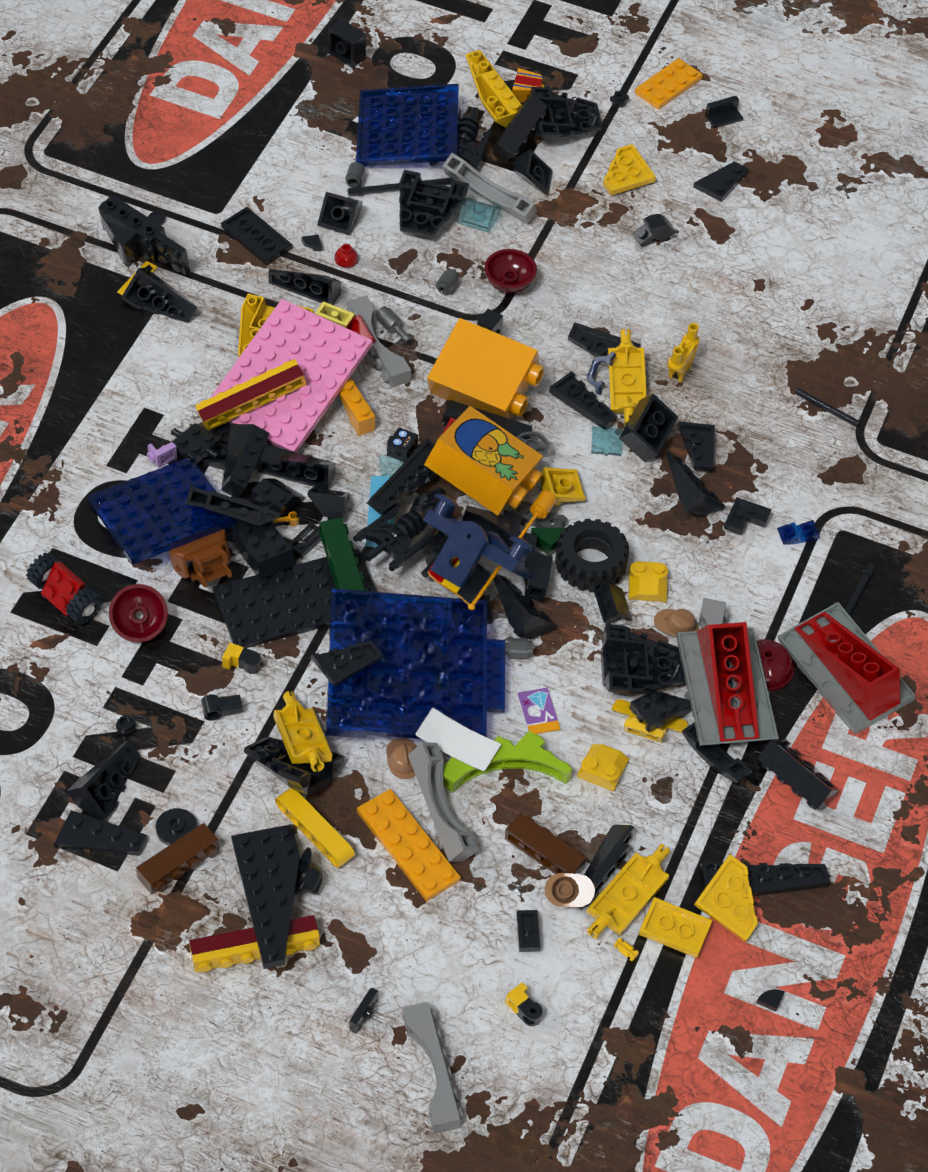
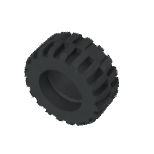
M584 519L583 522L580 520L576 521L574 525L570 524L560 534L555 557L556 569L564 581L568 580V584L572 587L577 586L578 590L584 591L586 589L589 592H594L607 582L615 585V583H619L622 580L623 575L626 573L629 544L626 541L625 535L620 533V529L616 526L612 527L611 523L607 521L605 523L601 522L600 519H595V521L591 519ZM584 549H596L603 552L608 558L599 562H591L581 558L577 552Z

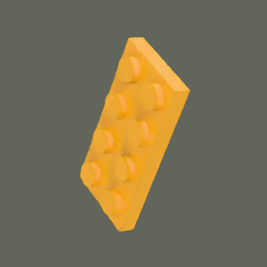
M678 58L636 87L635 94L660 110L702 80L703 74Z

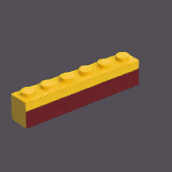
M293 359L274 369H269L259 376L252 377L242 384H237L227 391L220 392L214 397L203 400L196 404L195 407L204 427L207 430H211L307 385L297 361Z
M314 915L291 919L286 955L302 950L311 951L320 947V936ZM253 927L189 940L194 972H208L214 968H228L234 964H248L254 960L261 959Z

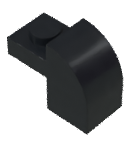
M653 214L643 219L645 224L634 231L633 235L638 244L643 248L656 237L661 242H664L676 231L665 216Z

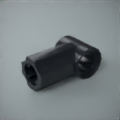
M209 694L201 699L204 718L208 721L217 720L222 715L243 712L240 694L225 697Z

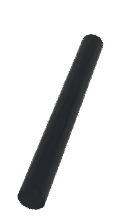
M797 388L796 395L857 428L859 427L861 421Z

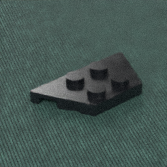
M656 690L631 701L629 707L632 713L637 716L639 722L644 721L646 724L645 729L648 732L692 711L690 700Z

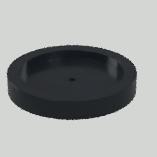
M169 809L163 812L157 819L156 834L162 843L169 846L195 829L197 822L193 814L185 809Z

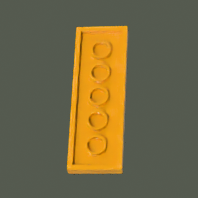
M391 788L357 807L359 816L426 902L460 882L461 877Z

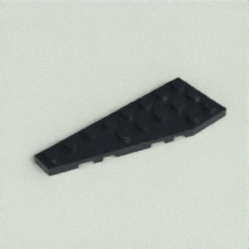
M292 824L231 836L263 969L285 965L296 882L300 866V853Z

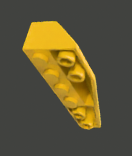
M481 50L465 54L481 103L495 122L507 127L522 104Z

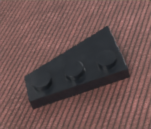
M372 641L349 645L348 648L340 650L332 649L322 654L314 653L311 655V659L332 686L336 687L382 660L383 654Z

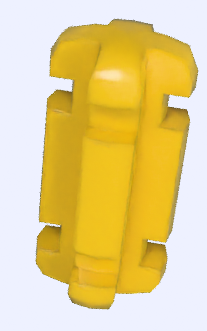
M623 938L617 939L614 943V948H619L618 951L625 957H630V961L635 960L639 951L634 950V947L627 941H622Z

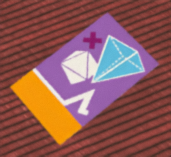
M548 687L517 693L529 731L534 734L561 730Z

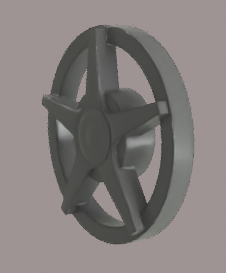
M524 432L517 436L518 439L535 451H544L541 453L543 457L548 453L549 443L542 434ZM526 436H535L534 439H523ZM538 438L545 443L546 447L539 446Z

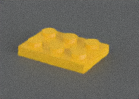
M654 897L638 935L697 958L711 927L712 920Z

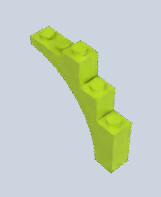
M528 731L515 746L508 739L498 735L494 741L501 743V746L485 771L472 767L454 757H451L443 766V785L452 793L479 775L502 769L538 771L552 776L564 784L570 781L572 775L570 765L556 758L549 750H545V741L541 736L531 731Z

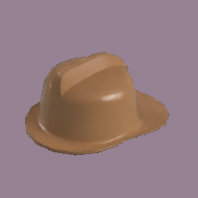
M663 609L654 617V624L658 630L676 638V633L699 630L694 615L686 609Z
M393 739L389 742L386 749L389 769L394 776L400 779H409L415 776L408 754L417 746L410 739Z
M554 874L547 880L544 888L548 901L560 907H584L592 901L595 894L593 882L582 874Z

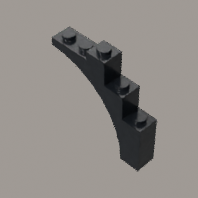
M466 506L462 522H474L486 531L497 533L509 548L512 547L514 541L508 538L513 536L519 537L522 532L519 531L522 520L521 514L504 510L503 515L499 514L497 516L487 510ZM525 533L522 539L532 545L534 553L530 551L524 561L525 567L532 574V577L529 579L523 578L525 585L524 597L543 602L548 589L553 556L535 552L538 536Z

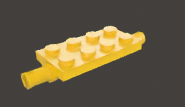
M625 329L620 330L621 343L616 348H608V355L611 352L616 353L613 365H609L610 410L613 413H624L625 426L639 400L647 397L644 348H637L631 343L630 329H627L626 335Z
M287 691L283 695L286 706L282 710H274L273 716L292 764L310 763L311 769L316 772V766L319 772L324 768L323 762L332 761L331 750L313 708L305 709L297 701L295 693L291 691L290 696L289 691Z
M660 844L654 853L647 857H642L636 852L587 908V913L596 919L587 929V933L590 936L594 933L592 938L597 939L606 927L621 936L668 881L669 875L660 867V863L670 854L667 846L663 850L665 845Z

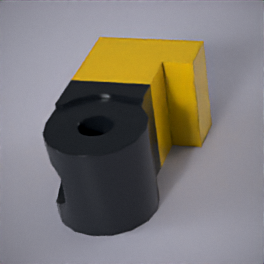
M229 643L222 656V667L230 670L231 666L244 669L249 674H255L261 668V658L256 651Z
M521 982L506 994L505 1003L526 1025L536 1026L541 1021L542 1007L527 996L528 988Z

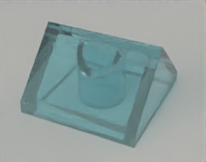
M465 197L457 223L490 233L501 211V207Z

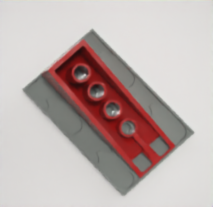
M839 602L778 635V641L788 650L799 669L815 685L823 698L855 735L915 700V694L900 677V668L879 652Z
M747 622L712 624L698 631L676 633L699 745L779 739L754 628L747 627Z

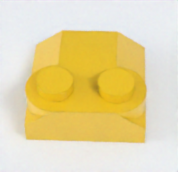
M544 467L541 471L543 473L540 481L542 491L547 490L555 495L557 502L554 506H559L562 502L586 500L577 469Z
M636 561L629 566L628 600L666 603L667 566L659 562Z
M592 744L586 757L582 760L577 778L614 792L629 758L615 748L604 744Z

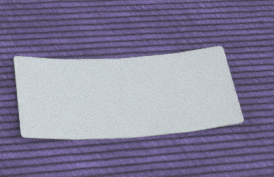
M434 708L431 709L416 732V736L428 743H437L442 752L482 771L486 770L501 746V743L464 727Z

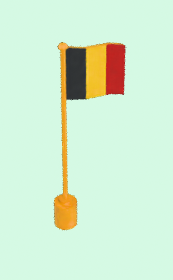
M547 490L540 492L530 506V512L533 517L523 529L519 538H523L536 518L544 519L557 502L552 492ZM455 558L453 560V567H457L459 565V558ZM477 563L463 589L430 569L428 574L438 584L458 595L468 604L469 610H474L475 604L502 566L498 565L495 571L490 574Z

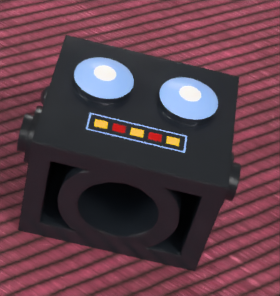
M398 427L393 436L391 435L388 438L387 457L404 463L418 447V434Z

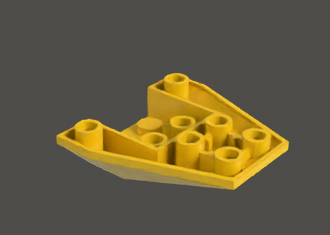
M247 294L241 307L238 357L241 356L275 309V307L266 305L264 297ZM299 306L305 310L314 313V309Z

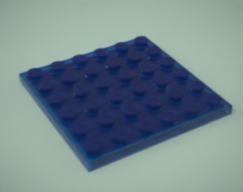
M459 84L360 90L356 162L364 167L444 162L451 153L458 155Z
M187 458L87 496L89 503L132 565L237 524V520L206 511L201 507L185 505L191 486L208 492L210 490L216 492L198 466Z

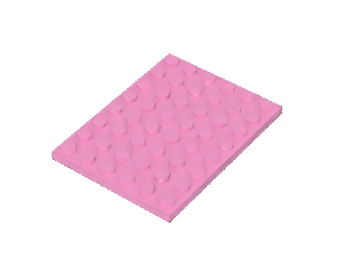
M281 299L211 397L216 396L220 392L227 391L237 384H242L252 377L259 376L269 369H274L287 361L295 359L304 374L307 385L232 419L228 423L254 424L270 433L266 442L282 449L298 452L372 347L373 341Z

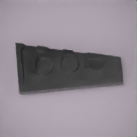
M574 322L568 335L569 341L595 357L607 356L608 348H616L621 343V339L618 336ZM631 341L635 347L641 348V344Z
M573 371L550 386L549 393L604 430L616 422L617 416L604 402H599L596 399L597 395L593 391L589 392L585 388L586 384L582 380L578 381L575 378L576 374Z
M71 810L54 843V847L61 849L62 847H72V850H81V848L93 849V852H102L104 850L112 851L114 854L140 856L148 838L146 834Z

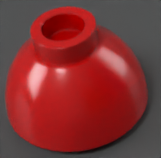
M343 244L335 252L334 261L341 267H352L358 262V254L351 245Z

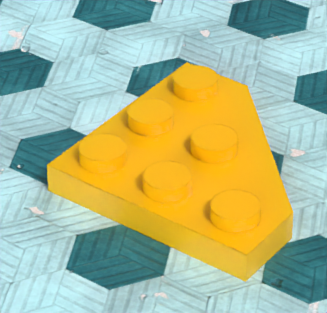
M630 144L617 149L616 155L609 166L608 173L604 177L603 186L612 196L656 181V176L635 146Z
M729 854L694 905L744 942L747 941L758 925L754 912L752 891L748 880L747 866Z

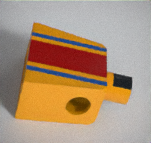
M518 68L512 93L519 102H524L530 96L532 86L550 89L551 86L542 84V75Z

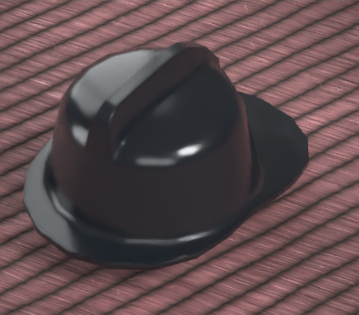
M310 847L304 850L300 859L295 894L299 891L317 894L322 883L323 876L320 868L311 862L312 852Z

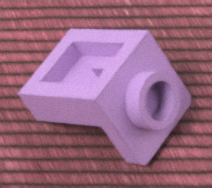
M173 442L163 445L157 450L152 444L147 445V457L158 468L177 459V448Z

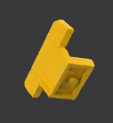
M617 699L611 708V711L629 716L624 723L625 732L662 743L667 729L682 733V730L688 726L686 720L676 718L648 732L645 729L646 724L644 721L639 722L637 716L629 709L631 702Z

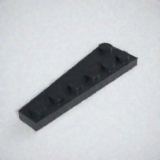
M426 439L368 500L367 504L382 515L439 476L424 465L435 444Z
M701 862L700 868L705 887L723 862ZM743 863L747 866L752 896L830 885V878L825 864L780 863L779 865H767V863H759V865H747V863Z

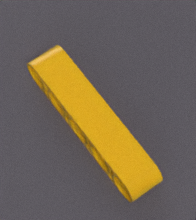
M289 788L275 798V803L281 812L335 867H341L355 856V852L350 844L298 791Z

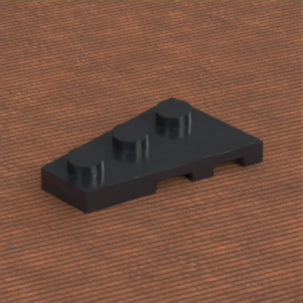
M734 161L694 182L693 188L722 202L748 174L749 169Z
M678 422V428L693 469L695 471L713 472L715 425Z

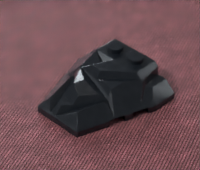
M531 87L530 95H535L548 106L544 111L546 114L543 119L536 122L537 127L533 131L534 136L560 138L602 130L597 103L579 97L573 100L567 98V94L563 92L562 95L552 93L550 88Z
M404 170L399 182L400 231L434 238L465 200L470 184L453 180L451 187L422 181L421 173Z
M606 624L603 634V646L601 648L602 685L606 686L608 692L629 694L683 684L684 670L679 647L662 640L655 642L648 639L647 634L641 633V635L630 632V628L626 626Z
M265 737L244 747V753L268 772L273 773L288 787L305 796L311 795L330 785L333 781L334 773L339 771L345 756L331 751L332 761L323 762L324 768L319 772L315 766L316 772L311 769L310 763L292 764L284 742L281 739Z

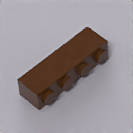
M520 812L505 830V840L554 874H580L585 868L586 857L581 851L573 849L565 840L551 834L549 829L535 823L530 816H525Z
M202 823L137 866V878L151 895L157 891L160 892L173 880L180 879L188 870L198 867L206 858L213 857L219 850V839L205 823Z

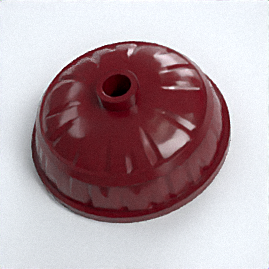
M502 249L494 252L487 258L484 272L490 284L497 290L506 293H516L526 289L536 277L537 266L533 258L523 251Z
M133 584L124 587L113 597L109 607V620L112 628L120 637L131 642H146L155 638L165 627L168 618V608L163 596L153 587L144 584ZM139 612L143 613V618L137 619L136 614Z
M756 640L768 691H776L785 687L791 681L794 674V662L790 653L783 645L773 640Z

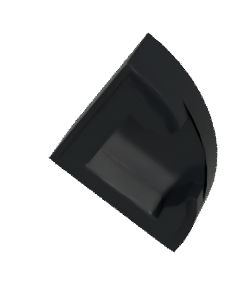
M318 234L301 237L302 244L305 247L312 248L314 251H322Z
M778 989L768 990L759 996L756 1003L776 1012L785 991Z

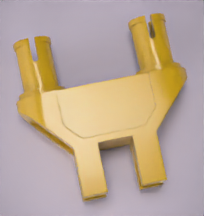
M697 323L689 324L687 333L683 336L681 343L673 349L672 357L669 358L667 368H669L668 377L671 379L675 372H677L678 381L682 382L686 371H689L692 367L700 340L698 336L699 325Z

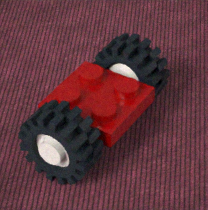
M45 552L43 556L39 555L38 559L35 558L33 560L34 563L29 565L31 568L27 569V579L38 589L42 590L41 594L64 615L70 616L77 624L83 625L88 623V620H92L93 616L98 614L97 611L101 610L100 606L103 605V599L91 588H84L85 583L51 553Z

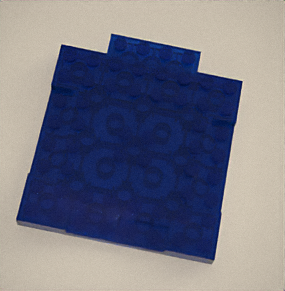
M332 588L330 596L329 650H340L348 648L349 645L372 641L383 654V659L336 687H333L328 680L325 736L365 738L366 735L421 739L416 736V732L431 709L434 708L455 722L487 738V712L504 713L505 640L487 639V601L478 600L475 604V609L469 610L468 604L460 598Z

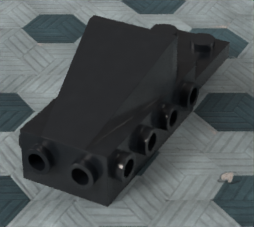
M113 194L100 204L98 209L103 230L107 232L127 268L142 255L145 259H150L154 263L160 259L163 263L171 265L175 271L181 272L184 275L190 272L186 249L166 237L163 226Z

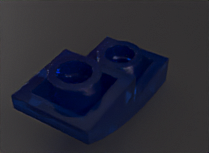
M814 520L799 525L793 522L777 528L783 545L799 544L820 538Z

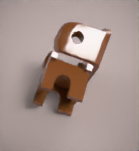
M222 527L195 533L168 547L172 567L182 578L187 579L191 577V580H198L203 587H207V582L225 575L232 577L231 570L228 568V562L231 561L225 530ZM186 560H192L195 574L187 567Z

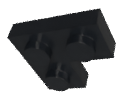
M736 497L724 524V529L742 534L747 521L765 527L772 509Z

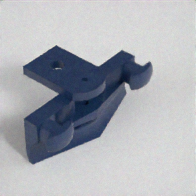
M434 495L440 500L434 510H428L423 521L449 535L430 569L431 571L463 589L483 555L525 579L532 577L531 572L525 567L524 563L529 552L534 553V548L530 543L522 538L513 536L508 538L514 541L510 549L497 533L486 531L474 522H462L451 518L455 508L459 510V505L446 495ZM455 558L460 559L457 567H453L452 564Z

